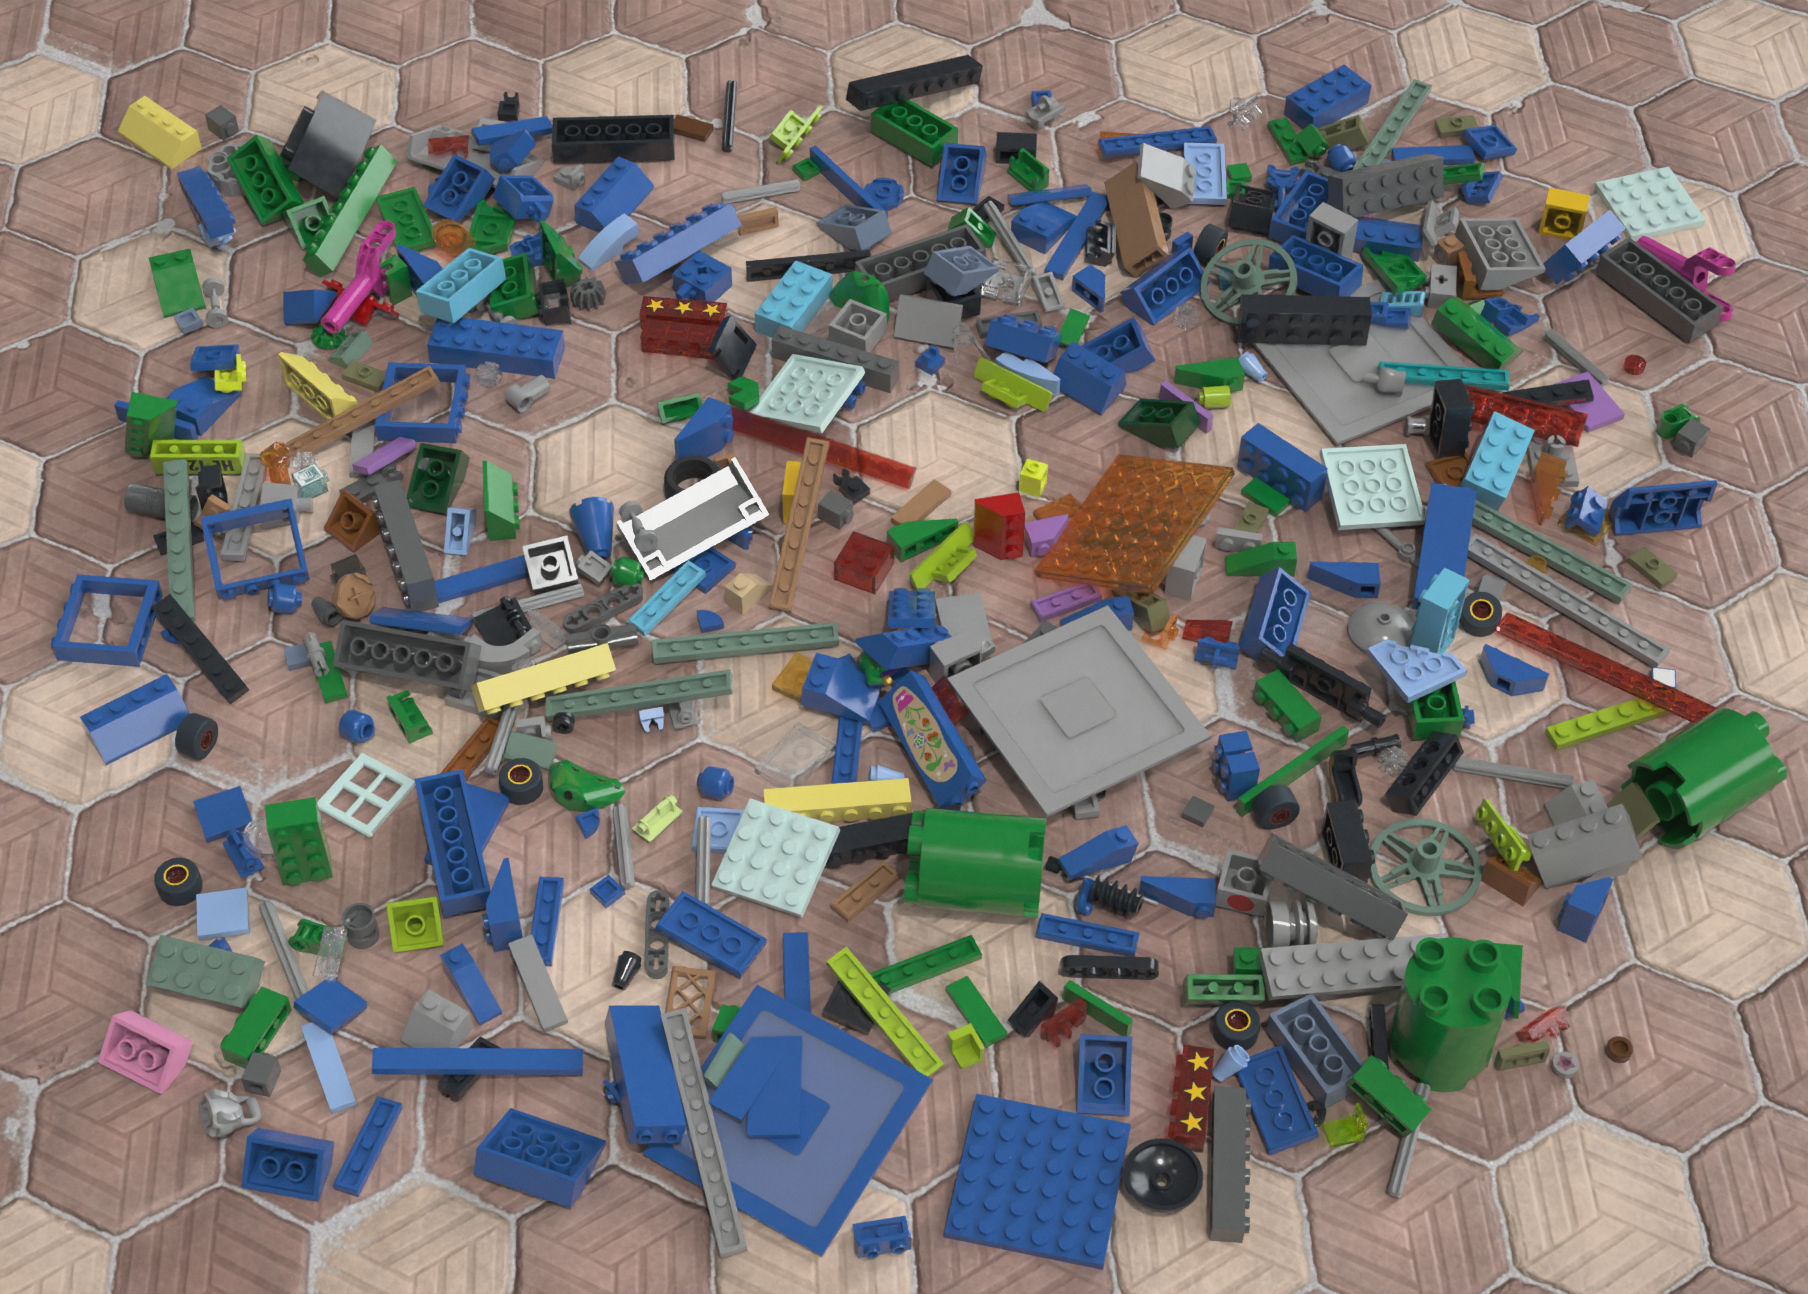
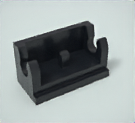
M1096 220L1095 224L1102 228L1096 229L1091 226L1087 228L1086 259L1106 267L1116 254V224Z

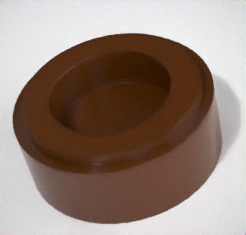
M1616 1036L1608 1041L1605 1049L1606 1055L1613 1062L1625 1063L1631 1058L1633 1046L1628 1039Z

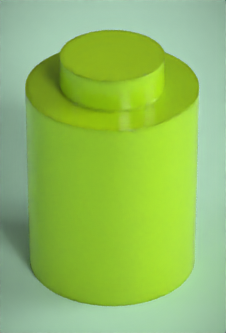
M1229 386L1202 387L1201 392H1198L1197 395L1198 404L1202 405L1204 409L1230 407L1231 395Z

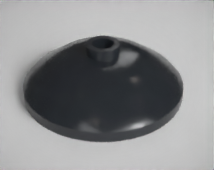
M1152 1139L1139 1144L1129 1153L1124 1163L1123 1182L1128 1194L1140 1206L1154 1212L1172 1213L1188 1207L1196 1200L1203 1184V1169L1194 1152L1182 1143L1170 1139ZM1163 1182L1166 1186H1159L1157 1183Z

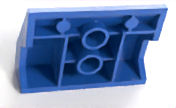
M1716 480L1628 488L1611 503L1607 516L1615 536L1701 528V507L1704 501L1710 502L1712 500L1718 483Z

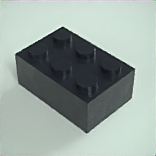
M1461 379L1435 381L1429 417V437L1438 459L1453 456L1463 458L1465 449L1469 447L1468 432L1472 429L1471 415L1474 414L1475 407L1473 401L1469 399L1468 388L1464 387Z
M1356 800L1327 803L1321 833L1329 863L1368 883V879L1372 877L1371 866L1375 864V854L1373 849H1369V833L1363 827L1364 816L1362 809H1358Z

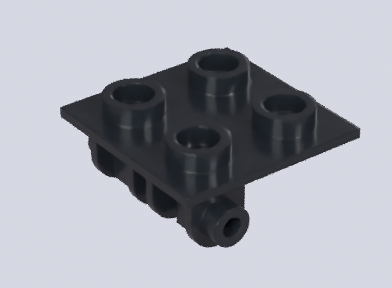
M504 596L499 600V606L474 617L489 645L506 646L512 644L532 629L516 597L511 599L508 596Z

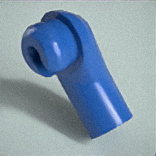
M1084 878L1075 905L1076 911L1084 916H1089L1093 910L1092 904L1089 903L1090 892L1094 880L1091 878Z

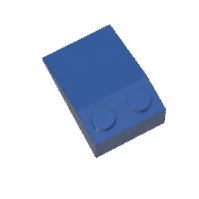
M944 144L937 193L938 202L977 205L985 173L987 158L985 146Z
M453 154L423 207L457 223L486 196L495 178L487 169Z
M1046 201L1038 202L1023 208L1011 220V231L1019 243L1046 254L1069 230L1077 216Z
M396 245L398 257L408 267L411 290L416 295V290L443 268L437 261L403 245Z
M1134 317L1081 345L1124 370L1125 373L1138 371L1156 361L1144 330Z
M203 377L174 389L166 399L178 401L176 418L193 423L197 435L202 436L241 396V392L237 390L229 393L215 391V380Z
M708 397L674 439L676 460L694 455L707 458L721 451L727 443H730L734 437L731 406Z
M816 652L802 688L801 705L869 724L882 685L871 687L866 683L865 674L839 658Z
M504 858L486 902L487 914L482 915L487 943H493L494 952L509 950L508 943L523 938L509 858Z
M1080 1034L1077 1113L1130 1116L1133 1039L1131 1036Z

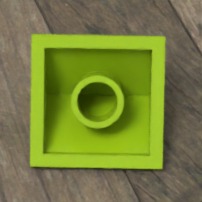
M437 896L386 903L393 953L444 946L442 918Z

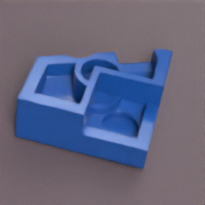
M540 228L539 233L531 236L528 234L521 241L509 246L511 257L527 252L533 267L544 265L541 259Z
M1499 296L1484 299L1485 305L1480 314L1507 336L1525 330L1535 324L1540 318V315L1534 313V315L1522 313L1521 306L1512 304Z

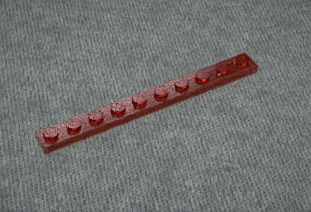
M731 406L732 426L735 431L800 453H804L807 437L829 441L827 462L908 489L911 488L917 467Z
M1509 612L1504 615L1495 629V632L1692 723L1719 709Z

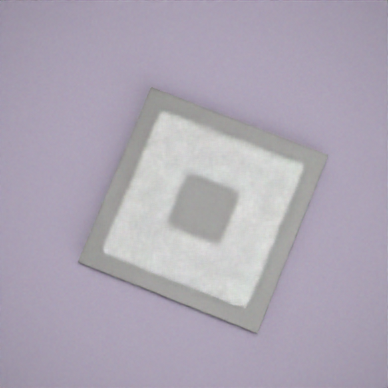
M1381 278L1360 286L1350 296L1370 297L1371 302H1380L1382 292L1393 291ZM1411 315L1409 329L1391 328L1371 323L1367 345L1252 343L1337 446L1402 420L1407 416H1412L1431 408L1434 386L1404 384L1403 394L1380 392L1377 390V383L1364 382L1366 373L1378 375L1379 361L1467 367L1422 316ZM1468 388V392L1476 390L1473 388Z
M1108 605L947 678L950 686L1046 817L1211 739L1208 731Z

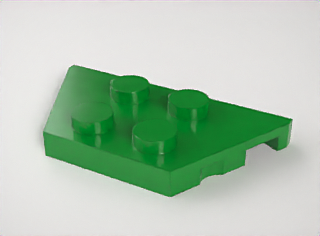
M482 199L477 205L462 253L468 248L488 254L508 250L516 219L508 211H504L496 205L491 207L486 204V200Z
M1363 247L1362 256L1395 294L1403 293L1425 283L1426 275L1408 255L1394 254L1383 250L1381 255L1373 254L1370 248Z

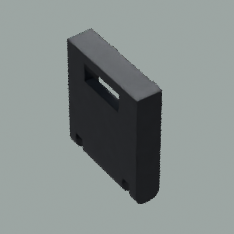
M730 315L722 319L707 352L710 355L715 354L713 359L728 376L732 375V380L743 376L757 344Z

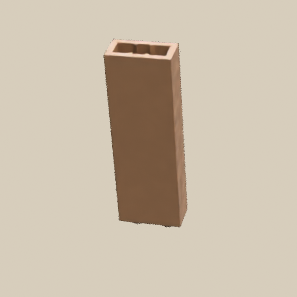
M1135 161L1104 182L1113 223L1116 224V235L1123 265L1135 278L1169 257L1154 192L1137 178L1138 161Z

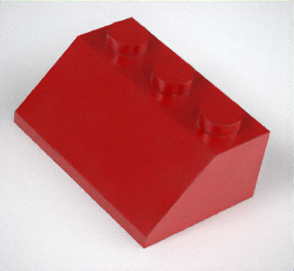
M1020 493L975 499L973 546L999 560L1023 557L1025 509Z

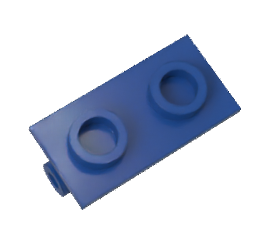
M235 828L230 829L227 832V840L222 842L240 877L243 879L265 869L246 833L241 834Z

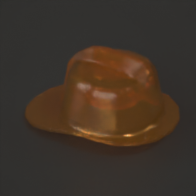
M451 219L442 220L433 227L432 238L441 251L450 256L458 257L468 248L474 249L476 246L473 235L457 221Z

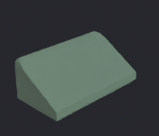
M366 331L351 332L328 358V361L346 369L352 360L359 361L373 344V341Z
M511 731L503 758L508 761L516 758H527L537 763L540 769L549 771L557 754L556 743Z
M732 1033L726 1036L704 1074L707 1086L714 1090H717L746 1047Z

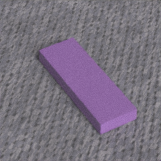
M1168 381L1161 383L1160 400L1194 402L1201 423L1197 428L1205 434L1211 431L1213 415Z
M398 437L352 464L354 472L371 475L417 447L415 440Z
M1089 580L1030 601V607L1041 623L1102 601V595L1094 582Z

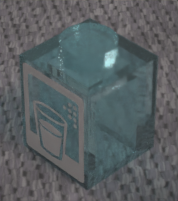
M316 463L291 474L293 484L299 487L301 498H315L329 491L327 486L329 481L328 475L324 469L320 470Z

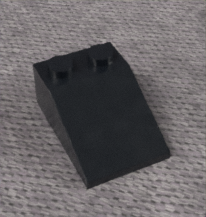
M1237 184L1228 226H1232L1235 230H1252L1256 234L1269 233L1277 191ZM1241 188L1245 189V194L1239 193Z

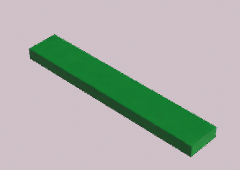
M1341 726L1238 797L1236 812L1241 817L1245 816L1253 810L1252 802L1261 791L1275 785L1288 786L1330 757L1333 750L1343 748L1347 744L1349 730L1345 726Z
M969 935L869 974L875 981L891 988V994L982 959V953L973 936Z

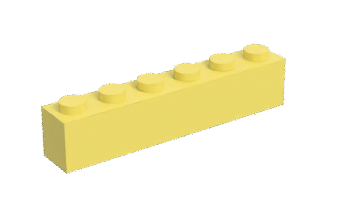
M608 643L470 686L478 711H487L489 715L501 711L500 706L509 704L510 708L521 705L524 698L531 697V701L545 697L544 692L552 690L553 694L566 691V685L574 683L576 688L588 684L587 679L595 677L596 681L610 677L609 672L616 670Z
M909 778L764 789V803L826 823L837 821L853 822L863 819L877 820L911 813Z

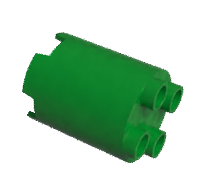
M1720 708L1629 763L1627 766L1629 769L1632 768V777L1624 782L1621 788L1623 790L1631 782L1638 783L1661 820L1656 825L1665 835L1659 839V844L1672 849H1680L1771 792L1776 785L1787 778V770L1783 762L1774 755L1766 739L1770 729L1767 721L1761 714L1752 711L1744 716L1737 711Z
M926 808V811L913 810L912 825L909 828L907 855L919 856L921 859L910 858L905 881L904 903L918 904V908L1038 918L1046 818Z
M1456 937L1424 938L1418 942L1416 950L1407 964L1388 1033V1052L1393 1064L1400 1062L1409 1072L1420 1078V1083L1428 1084L1431 1088L1430 1091L1454 1092L1463 1090L1470 1079L1476 1077L1489 1065L1512 991L1509 973L1500 960L1501 951L1494 942L1484 939L1472 941Z

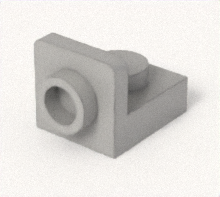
M581 164L575 169L564 165L553 176L554 183L573 192L584 183L586 178L584 165Z
M591 550L586 556L581 555L575 563L577 577L583 574L598 586L613 567Z
M544 716L516 720L518 733L546 740L552 739L551 726L545 724Z

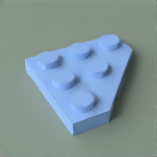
M1388 639L1369 647L1366 653L1406 703L1465 677L1467 673L1465 667L1451 653L1443 652V655L1429 652V649L1424 647L1397 645L1396 641Z

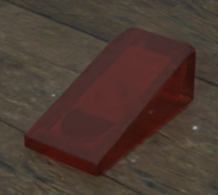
M1186 620L1182 639L1198 642L1199 638L1203 639L1206 636L1214 638L1217 642L1226 643L1230 640L1233 621Z

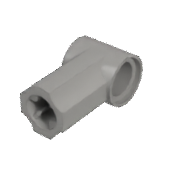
M540 375L522 386L512 385L505 393V400L519 412L524 413L531 408L534 400L551 391L547 379Z

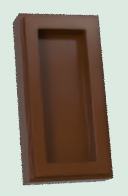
M676 115L674 118L675 134L706 142L714 130L713 124L681 115Z

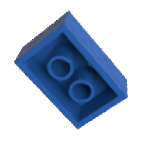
M1004 314V316L991 320L985 345L1044 363L1056 358L1062 333L1056 332L1057 328L1047 325L1044 328L1036 326V322L1031 320H1024L1022 322L1016 320L1017 317L1011 314Z

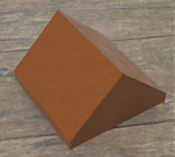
M342 490L324 529L349 549L356 552L380 534L376 513L348 491Z
M1502 855L1488 858L1481 879L1482 882L1524 907L1543 883V879L1522 866L1519 867L1518 871H1512Z

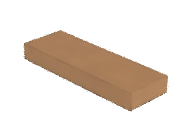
M934 479L891 516V523L900 525L908 521H922L951 496V490Z
M883 860L830 903V908L848 923L901 879V874Z

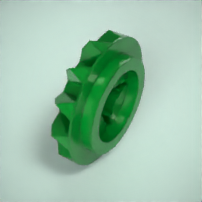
M320 323L318 328H313L311 334L313 344L322 349L335 348L346 337L343 328L338 334H332L324 329Z

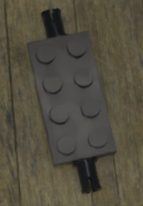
M1292 643L1286 648L1284 656L1274 653L1267 647H1264L1260 652L1259 661L1266 663L1276 670L1279 669L1290 683L1360 723L1364 719L1377 726V728H1381L1387 715L1369 706L1372 688L1368 687L1365 683L1352 678L1344 671L1336 669L1324 660L1313 656L1303 648L1297 647Z

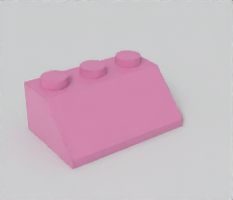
M129 1010L112 1015L98 1063L159 1094H163L186 1065L193 1041Z

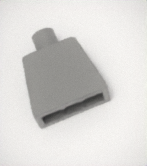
M263 482L260 505L292 498L297 524L300 522L301 511H313V498H301L298 486ZM288 517L264 522L261 525L263 529L289 526L290 520Z

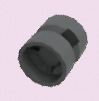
M355 903L345 909L342 914V922L348 943L357 949H366L373 946L379 939V929L373 908L365 903Z

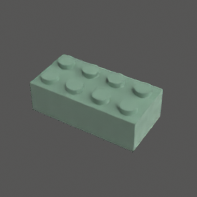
M160 935L146 985L246 1009L250 998L257 992L265 961L236 952Z

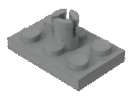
M1534 432L1527 447L1534 487H1578L1579 476L1570 432Z

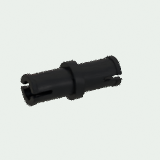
M1398 734L1382 738L1372 737L1370 741L1351 744L1350 748L1357 751L1358 758L1372 754L1379 756L1381 752L1400 749L1401 744L1399 743L1401 741Z

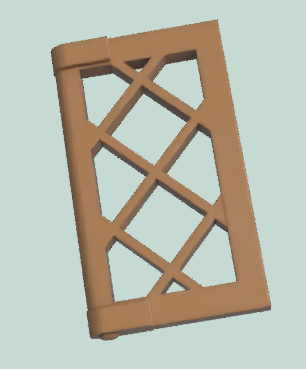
M673 966L665 1013L689 1006L696 1013V1015L689 1019L690 1024L699 1018L701 1019L700 1029L691 1028L693 1037L706 1040L716 971ZM678 976L688 979L681 986H677ZM708 979L707 988L703 990L696 981ZM693 984L700 993L688 999L682 990ZM676 994H679L685 1002L674 1009V997ZM703 996L705 998L703 1010L699 1011L693 1005V1002Z

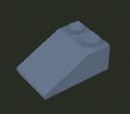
M845 204L816 222L819 228L845 247L858 251L869 250L871 245L883 241L887 235L892 233L885 210Z
M965 246L934 251L924 274L930 278L932 283L943 287L947 294L957 296L967 294L996 274L1000 267L973 247Z

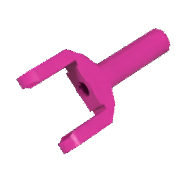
M379 222L361 244L356 261L355 277L321 319V325L328 332L338 334L369 293L386 296L388 283L383 284V280L387 281L384 272L391 266L381 269L378 259L395 238V225L392 222ZM384 229L391 230L389 233H381ZM373 243H380L377 247L370 246Z
M1642 236L1638 239L1637 243L1724 307L1722 312L1726 313L1721 314L1719 322H1726L1732 319L1733 309L1731 305L1705 291V289L1707 288L1708 271L1718 276L1731 275L1735 272L1736 262L1733 259L1710 247L1687 258L1649 237Z

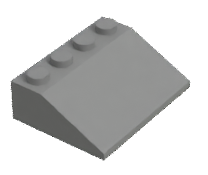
M1460 218L1455 236L1465 245L1464 251L1467 253L1468 260L1472 261V274L1476 275V282L1480 290H1501L1545 272L1546 268L1518 218Z

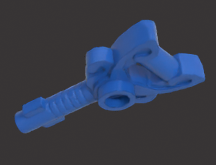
M1272 164L1267 166L1268 178L1266 179V185L1268 187L1272 186V189L1277 191L1278 194L1274 209L1278 210L1286 199V193L1291 191L1297 184L1299 167H1292L1290 170L1276 169Z

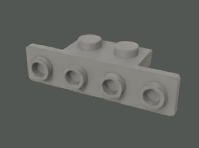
M1433 199L1428 202L1422 236L1427 243H1431L1432 247L1437 245L1439 237L1443 235L1448 236L1456 230L1459 217L1456 207L1441 214Z

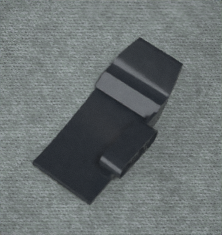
M322 90L316 97L318 101L314 110L307 106L303 107L282 149L280 157L291 162L287 169L288 171L339 199L340 192L348 185L347 180L355 171V167L374 128L376 119Z

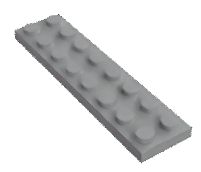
M1448 933L1395 937L1394 940L1382 938L1261 948L1258 951L1268 998L1269 1000L1301 998L1309 994L1323 996L1401 989L1407 964L1414 954L1418 942L1428 937L1437 939L1449 937Z

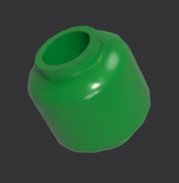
M622 556L619 560L614 561L609 577H612L615 585L621 587L636 583L641 584L645 571L641 570V563L639 561Z

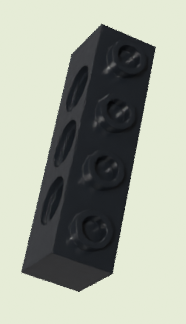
M1431 732L1385 793L1392 812L1414 816L1419 814L1464 753L1457 734Z

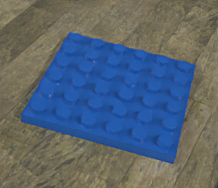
M976 1094L944 1238L1103 1270L1131 1124Z

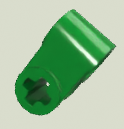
M1681 403L1662 413L1656 433L1664 439H1671L1677 436L1678 431L1691 418L1700 422V417L1694 415L1688 409L1689 407L1686 403Z
M307 919L299 920L296 933L288 940V944L293 949L324 958L334 957L340 951V944L333 927L318 924Z

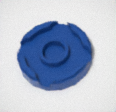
M877 178L872 183L866 184L864 191L885 210L897 208L904 199L903 186L897 184V181L894 179Z

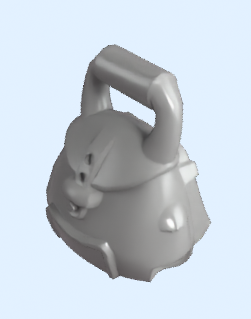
M212 1089L204 1093L199 1102L198 1113L204 1132L212 1137L229 1135L232 1131L242 1126L256 1124L262 1117L257 1099L250 1095L235 1096L232 1092ZM246 1101L251 1118L244 1117L241 1102Z

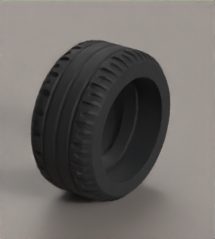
M694 455L677 459L669 465L664 475L666 498L669 499L685 490L678 486L682 481L691 478L704 480L720 471L719 466L703 456Z

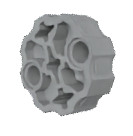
M246 142L225 144L208 157L209 166L207 171L210 180H213L215 188L217 187L224 196H246L226 159Z

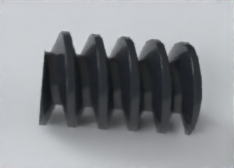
M1100 873L1091 888L1090 903L1096 904L1099 901L1100 908H1105L1108 904L1110 912L1117 908V914L1122 916L1126 912V918L1129 920L1138 915L1144 903L1146 892H1143L1138 897L1137 888H1134L1128 893V885L1125 884L1119 889L1118 880L1111 886L1109 885L1110 877L1108 876L1103 882L1100 881Z

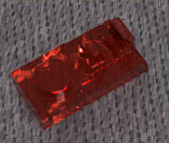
M469 135L430 138L427 144L428 154L443 155L451 151L453 156V154L457 155L456 152L458 150H461L464 153V158H467Z
M1080 998L1042 1023L1040 1038L1043 1041H1051L1055 1047L1061 1046L1059 1034L1064 1035L1070 1040L1072 1038V1030L1070 1028L1073 1026L1078 1027L1086 1020L1088 1006L1086 1002Z
M1566 1005L1551 1007L1516 1031L1515 1034L1519 1041L1530 1040L1532 1043L1545 1036V1031L1548 1032L1550 1037L1558 1036L1560 1034L1556 1028L1557 1024L1561 1030L1569 1029L1570 1025L1565 1018L1568 1014L1566 1012L1568 1010Z

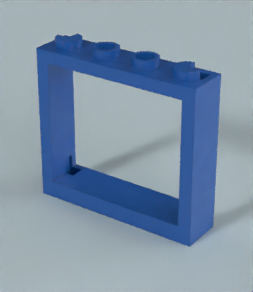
M388 362L383 390L428 366L432 368L440 382H454L456 384L448 423L391 422L393 409L376 418L375 429L378 441H393L398 437L413 439L415 442L457 443L458 433H462V422L460 421L465 417L464 403L468 401V391L466 388L470 387L471 375L467 374L466 365Z
M292 498L200 517L219 600H231L243 594L254 595L259 593V591L272 589L276 583L300 585L310 580ZM289 517L300 568L223 585L212 533Z
M77 574L75 583H72L70 587V597L64 603L62 619L58 620L56 636L51 640V649L54 650L57 660L140 667L156 618V613L151 607L162 600L163 597L159 581ZM85 593L144 597L128 646L69 642Z

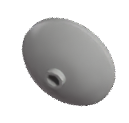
M1372 602L1360 606L1351 614L1347 632L1353 645L1365 654L1369 647L1387 639L1396 641L1397 645L1410 647L1408 643L1414 634L1412 627L1415 621L1408 612L1399 606L1386 602Z

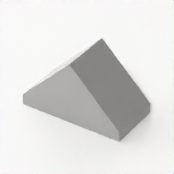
M1485 574L1483 575L1478 592H1488L1501 601L1507 580ZM1478 608V609H1474V610H1476V611H1480V612L1489 614V613H1488L1486 610H1484V609H1479V608Z

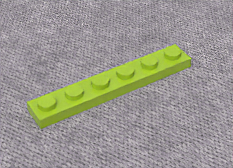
M1668 688L1546 727L1545 734L1557 751L1681 711L1683 705L1674 691Z
M847 946L826 962V965L911 1068L931 1077L944 1066L941 1059Z

